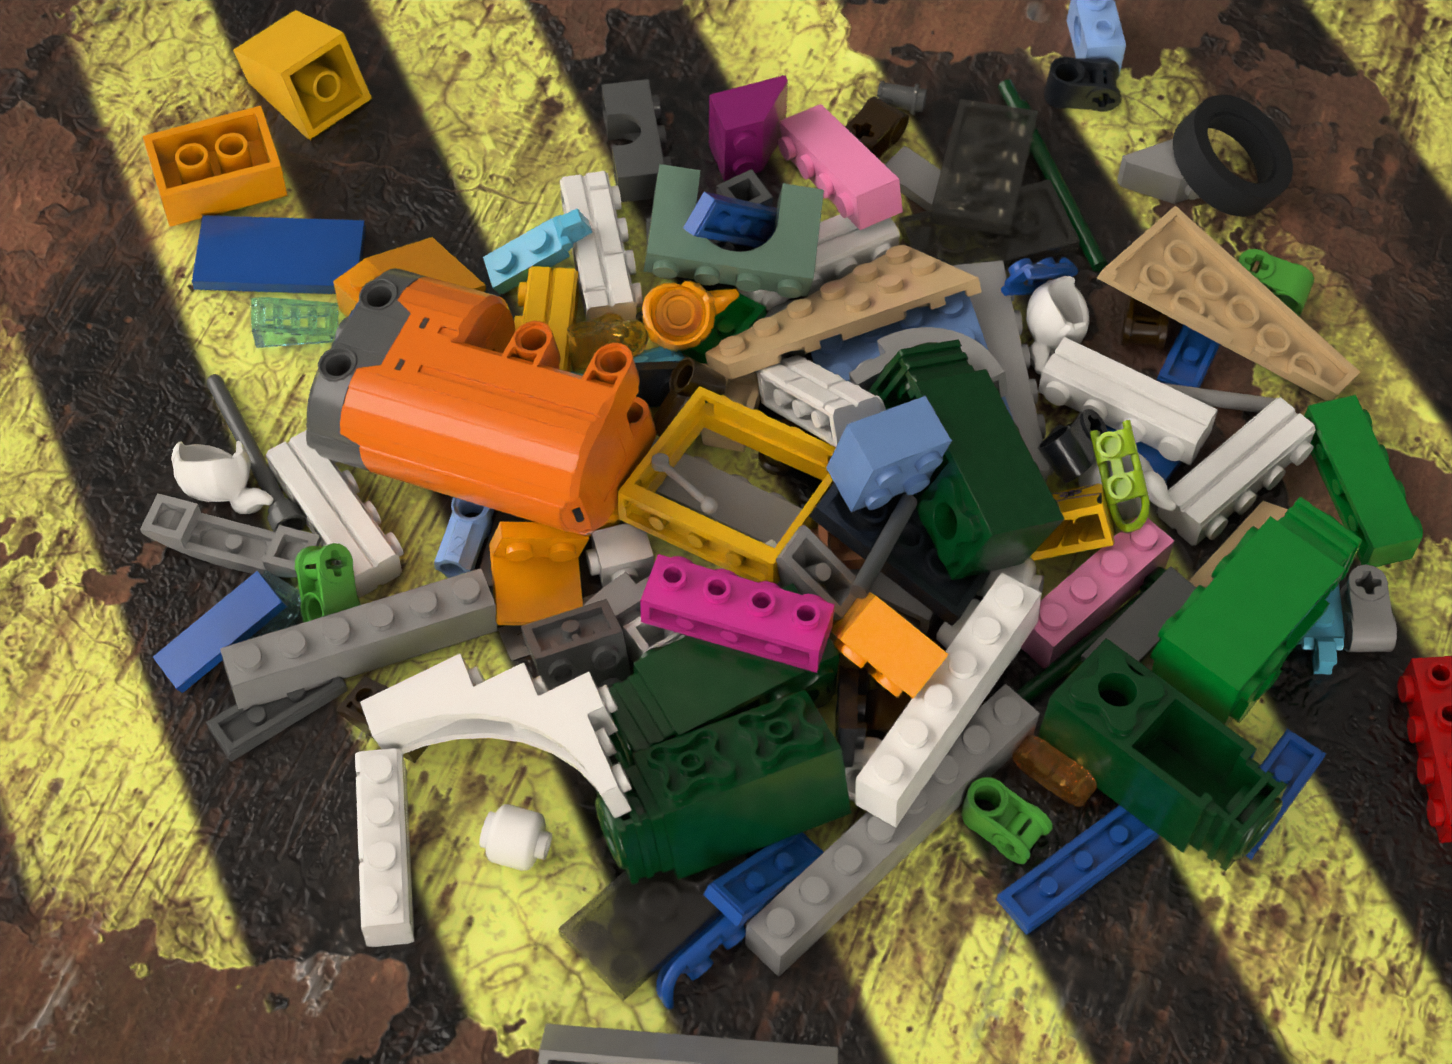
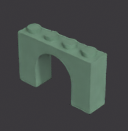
M659 164L643 272L653 273L655 276L663 279L675 277L694 279L697 283L703 285H715L717 283L734 285L738 289L747 292H754L759 289L773 291L786 298L808 297L814 280L823 189L783 183L777 203L773 236L756 249L744 252L729 251L716 246L707 238L693 236L683 229L696 206L701 170Z

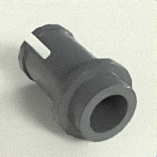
M880 81L877 97L895 108L910 110V114L915 115L916 112L923 113L927 89L920 88V84L917 83L914 87Z

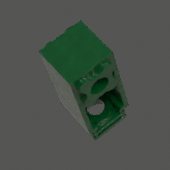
M959 339L940 343L926 342L899 350L884 366L881 375L869 389L871 394L878 395L882 399L886 410L926 396L952 440L942 457V463L932 474L930 484L922 491L912 495L918 501L916 509L920 521L925 525L937 549L938 557L945 565L952 580L1024 563L1064 520L1058 503L1053 498L1037 463L1031 456L1019 428L1014 423L987 369L975 371L973 366L969 365L967 361L968 356L966 352H962V345Z
M793 583L782 588L783 590L800 594ZM684 634L666 646L649 649L634 662L633 675L627 677V680L621 683L613 684V687L609 688L618 707L617 711L611 713L618 731L609 735L616 750L614 756L625 769L634 765L632 753L802 690L807 691L818 709L827 704L835 695L840 653L831 639L828 638L818 671L815 673Z
M1107 638L1050 696L1036 741L1182 853L1190 845L1197 851L1202 849L1208 854L1207 858L1212 862L1214 859L1221 864L1220 868L1225 872L1236 860L1244 858L1271 826L1282 807L1283 802L1281 798L1288 786L1283 781L1280 783L1273 778L1274 774L1270 771L1264 772L1259 768L1260 764L1253 760L1257 750L1256 747Z
M806 690L632 753L634 765L625 768V773L632 787L631 790L625 792L632 809L631 811L614 819L597 789L598 797L595 801L598 819L610 852L616 864L625 870L632 885L638 883V879L643 877L649 879L654 877L656 872L662 871L664 873L672 869L677 879H681L851 814L842 748Z

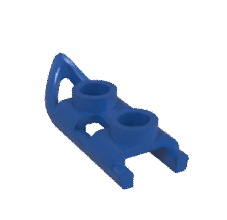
M1049 257L1036 264H1033L1030 258H1024L1008 268L1010 277L1006 279L1001 292L1004 296L1032 295L1034 290L1046 283L1050 278L1073 277L1078 274V268L1065 257H1062L1059 263H1055L1054 259ZM1029 279L1028 285H1024L1023 282Z
M721 913L664 964L658 974L656 991L667 1009L672 1010L674 1007L673 993L679 975L687 974L692 981L700 977L714 964L709 957L714 949L722 944L728 950L746 936V928L744 927L746 922L737 927Z

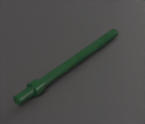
M1012 80L1002 81L998 85V89L1008 106L1006 113L1012 125L1020 129L1094 272L1103 270L1108 263L1033 122L1034 113L1026 100L1021 99Z

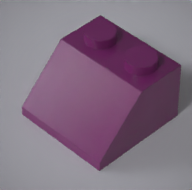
M786 75L709 95V148L724 181L730 180L751 169L754 173L762 172L776 149L778 139L781 138L779 121L786 118L788 79Z

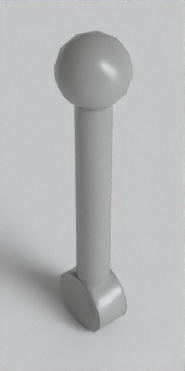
M657 453L652 457L653 470L665 472L700 503L704 513L713 514L717 511V500L713 497H706L669 465V457L666 454Z

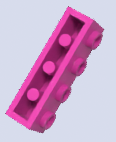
M660 554L657 555L640 600L641 622L815 673L818 671L833 626L835 604L826 602L823 598L814 594L800 595L783 590L772 582L761 581L758 583L738 577L735 573L726 569L713 570L695 565L684 557H667Z

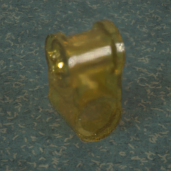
M606 313L589 321L575 323L567 328L572 370L580 374L585 373L594 354L606 344L622 343L628 346L632 351L633 357H636L644 351L648 343V333L643 322L634 319L624 321L621 316L614 313Z

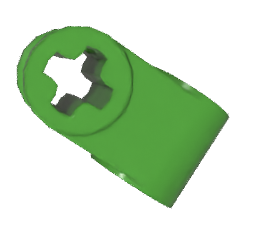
M1248 249L1243 252L1238 262L1299 316L1304 309L1314 284L1312 272L1302 265L1290 263L1272 256L1263 250ZM1259 261L1256 272L1252 271L1255 262Z
M331 543L322 548L319 546H307L301 549L295 559V571L299 585L303 622L360 605L353 572V559L350 551L345 546ZM340 560L341 564L332 565L331 561ZM316 564V568L307 569V565Z
M983 777L970 785L961 810L964 823L969 829L975 831L994 845L1009 860L1018 864L1026 863L1030 858L1029 850L1040 836L1048 835L1053 829V824L1049 817L1038 807L1026 802L994 778ZM979 799L987 800L994 806L995 810L984 811L975 804V801Z

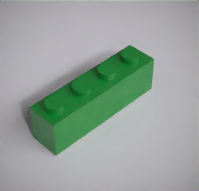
M1356 395L1309 405L1304 417L1312 422L1316 429L1310 443L1314 446L1311 455L1344 527L1362 539L1357 552L1361 565L1379 567L1412 559L1423 538L1422 524L1416 515H1412L1406 502L1404 486L1399 479H1395L1392 473L1387 450L1384 445L1378 443L1372 430V420L1368 411L1362 409Z

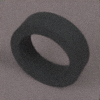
M1214 95L1205 99L1179 123L1174 132L1173 153L1183 178L1202 200L1223 213L1238 217L1255 215L1283 193L1291 182L1293 161L1282 133L1266 114L1241 98L1231 95ZM1208 128L1226 133L1245 149L1255 166L1258 183H1251L1239 178L1222 164L1210 144Z

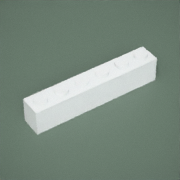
M1003 573L999 575L946 650V653L949 654L917 695L912 698L856 777V805L894 827L898 826L1038 623L1041 601L1040 592Z

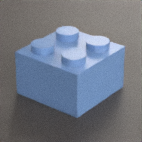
M923 396L847 424L826 469L851 512L864 507L873 510L889 502L895 495L906 492L907 495H913L925 489L930 484V478L935 469L942 463V457L952 440L927 397Z

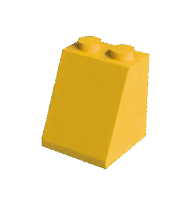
M294 10L233 49L248 83L308 139H312L372 99L344 32L297 10Z

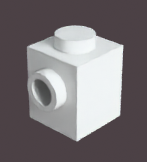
M626 523L596 530L591 533L592 549L586 550V558L591 575L599 574L603 588L624 572H627L636 584L638 581H642L650 576L654 566V555L645 531Z

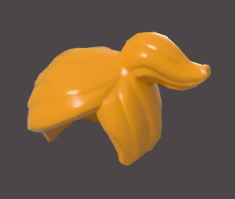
M684 281L681 285L674 282L662 283L654 287L645 296L642 305V319L649 339L663 349L674 352L700 345L709 336L711 329L714 328L715 316L724 311L730 303L737 299L739 292L737 289L706 291L700 283L693 281Z

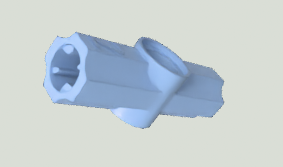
M453 497L451 504L452 514L434 561L436 570L442 572L448 578L474 570L484 540L491 532L494 509ZM469 513H479V515L475 517L465 516Z

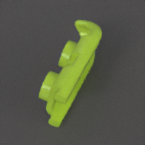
M1126 420L1122 422L1124 429L1104 432L1101 435L1100 431L1094 430L1090 432L1111 517L1122 532L1130 533L1140 529L1145 524L1149 516L1150 500L1131 421ZM1130 455L1134 471L1126 473L1122 458ZM1108 461H1110V464H1111L1112 473H1113L1112 476H1110V472H1109V468H1108V464H1107ZM1140 497L1141 511L1134 522L1125 524L1117 503Z

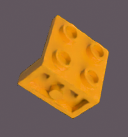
M500 521L489 544L493 595L496 604V623L498 625H526L582 607L583 599L578 558L589 540V535L584 536L574 532H566L537 522Z

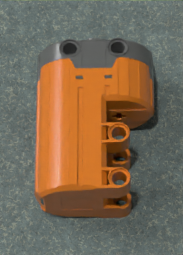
M397 268L387 270L375 280L366 283L361 289L358 303L349 316L341 321L336 330L331 348L319 359L318 371L314 377L307 404L306 442L311 449H315L323 458L584 536L599 529L609 519L618 504L619 489L649 452L657 433L649 405L645 400L636 397L639 391L640 378L632 351L628 346L622 343H609L602 346L594 354L583 376L560 370V352L548 324L542 321H530L519 326L515 331L513 316L502 297Z

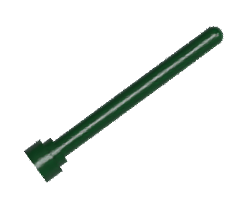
M1163 567L1154 569L1145 577L1143 585L1140 586L1139 594L1018 689L1016 693L1030 704L1080 664L1081 655L1166 569Z

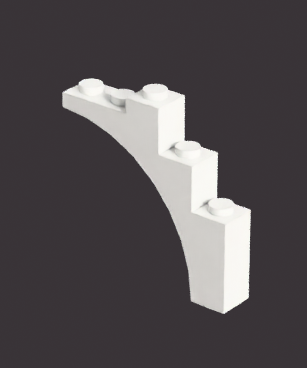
M458 654L360 701L371 734L381 749H402V753L405 754L423 746L456 739L495 738L522 742L550 752L579 770L599 791L614 819L632 810L625 795V792L632 789L631 784L621 764L618 763L613 766L609 756L616 753L609 735L618 731L611 716V713L617 711L618 707L607 685L598 688L590 672L549 691L542 676L533 678L524 662L485 681L479 668L476 666L470 669L461 654Z

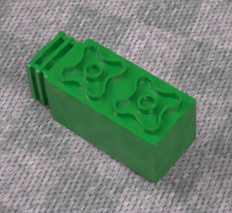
M1299 497L1293 507H1290L1286 511L1285 516L1281 517L1278 521L1270 516L1259 529L1252 526L1237 546L1216 566L1211 575L1213 581L1206 588L1199 585L1184 605L1164 623L1157 635L1160 638L1159 642L1150 656L1154 660L1151 671L1227 726L1233 719L1240 723L1259 698L1278 679L1282 672L1280 668L1288 655L1327 611L1330 603L1326 599L1330 592L1338 586L1339 582L1347 576L1362 543V539L1346 529L1334 517L1319 510L1302 497Z

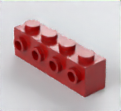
M1452 656L1412 658L1403 675L1399 676L1398 695L1402 703L1406 702L1409 712L1407 732L1410 742L1416 743L1419 755L1417 775L1419 782L1422 785H1426L1429 797L1427 802L1428 822L1431 827H1436L1439 843L1452 842Z

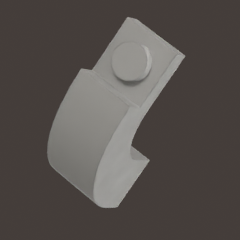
M919 327L886 335L877 340L880 356L863 361L855 370L849 372L850 382L854 385H859L870 393L869 389L881 375L884 366L899 350L926 342L940 343L959 339L962 345V352H966L968 356L967 361L969 365H972L975 371L987 369L994 385L1000 392L1001 398L1008 394L1005 370L991 352L976 340L956 331L943 328Z

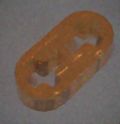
M1028 735L1012 754L1016 765L1024 773L1071 805L1083 806L1097 788L1094 777L1085 768L1037 736Z

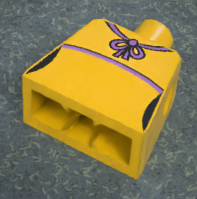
M1098 483L1051 493L1058 503L1064 520L1034 551L1031 557L1035 561L1114 545V524L1107 507L1102 484Z

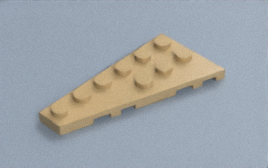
M1176 205L1110 262L1097 277V279L1326 401L1334 400L1360 373L1355 366Z
M904 244L897 245L888 249L886 254L872 262L858 265L854 268L853 272L839 280L825 283L821 286L820 290L808 297L792 301L787 305V308L773 316L759 319L753 324V327L742 333L724 338L718 346L705 352L708 367L732 380L780 363L782 360L781 354L804 350L807 354L821 349V340L840 334L841 339L844 341L904 320L907 316V310L926 306L933 310L946 305L945 297L965 291L967 297L981 293L980 281L978 277L909 246Z

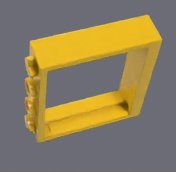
M699 386L619 489V520L717 566L732 571L745 579L758 583L768 581L778 584L780 582L776 562L778 555L801 525H806L809 529L818 528V523L811 519L809 515L834 483L826 467L836 447L806 434L797 427H790L772 419L759 410H752L730 400L723 394L721 396ZM705 427L822 480V482L776 547L773 548L656 494L655 491L668 475L665 472L653 470L652 457L657 453L666 454L669 457V465L674 468Z

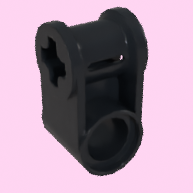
M1059 57L1051 63L1043 93L1044 98L1049 105L1059 109H1090L1100 112L1112 110L1119 106L1121 102V92L1116 86V80L1119 77V66L1110 59ZM1103 70H1106L1107 73L1103 77Z
M1086 409L1081 412L1074 422L1066 426L1058 425L1054 427L1047 438L1038 446V450L1063 483L1076 479L1094 464L1095 453L1090 432L1098 430L1100 435L1108 432L1102 418L1092 409Z

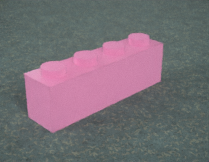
M822 104L779 121L781 138L778 139V145L784 159L787 161L791 160L798 167L804 179H810L818 189H823V198H829L837 207L840 215L843 218H848L859 230L903 212L899 178Z
M1147 518L1145 524L1140 529L1134 532L1124 533L1120 531L1114 536L1115 543L1113 546L1099 549L1040 601L1038 623L1022 644L1021 649L1045 669L1137 593L1148 574L1157 567L1165 568L1175 540L1149 518Z

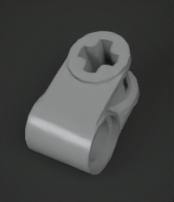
M1357 566L1347 578V584L1342 586L1340 590L1345 631L1344 650L1346 652H1392L1396 645L1397 627L1392 613L1387 578L1380 569L1374 566Z

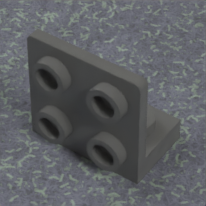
M607 599L521 626L523 638L536 666L537 674L542 676L549 691L587 672H590L598 688L607 685L608 689L613 687V684L621 683L631 676L623 631Z

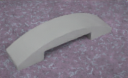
M157 493L140 528L143 535L194 558L242 572L254 574L258 571L262 575L273 577H297L295 571L297 554L301 549L307 546H319L321 542L320 535L279 525L276 532L204 514L201 513L197 503Z

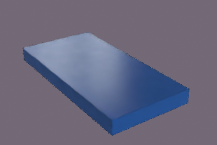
M203 215L192 276L194 290L336 294L333 281L362 261L366 233L365 221Z

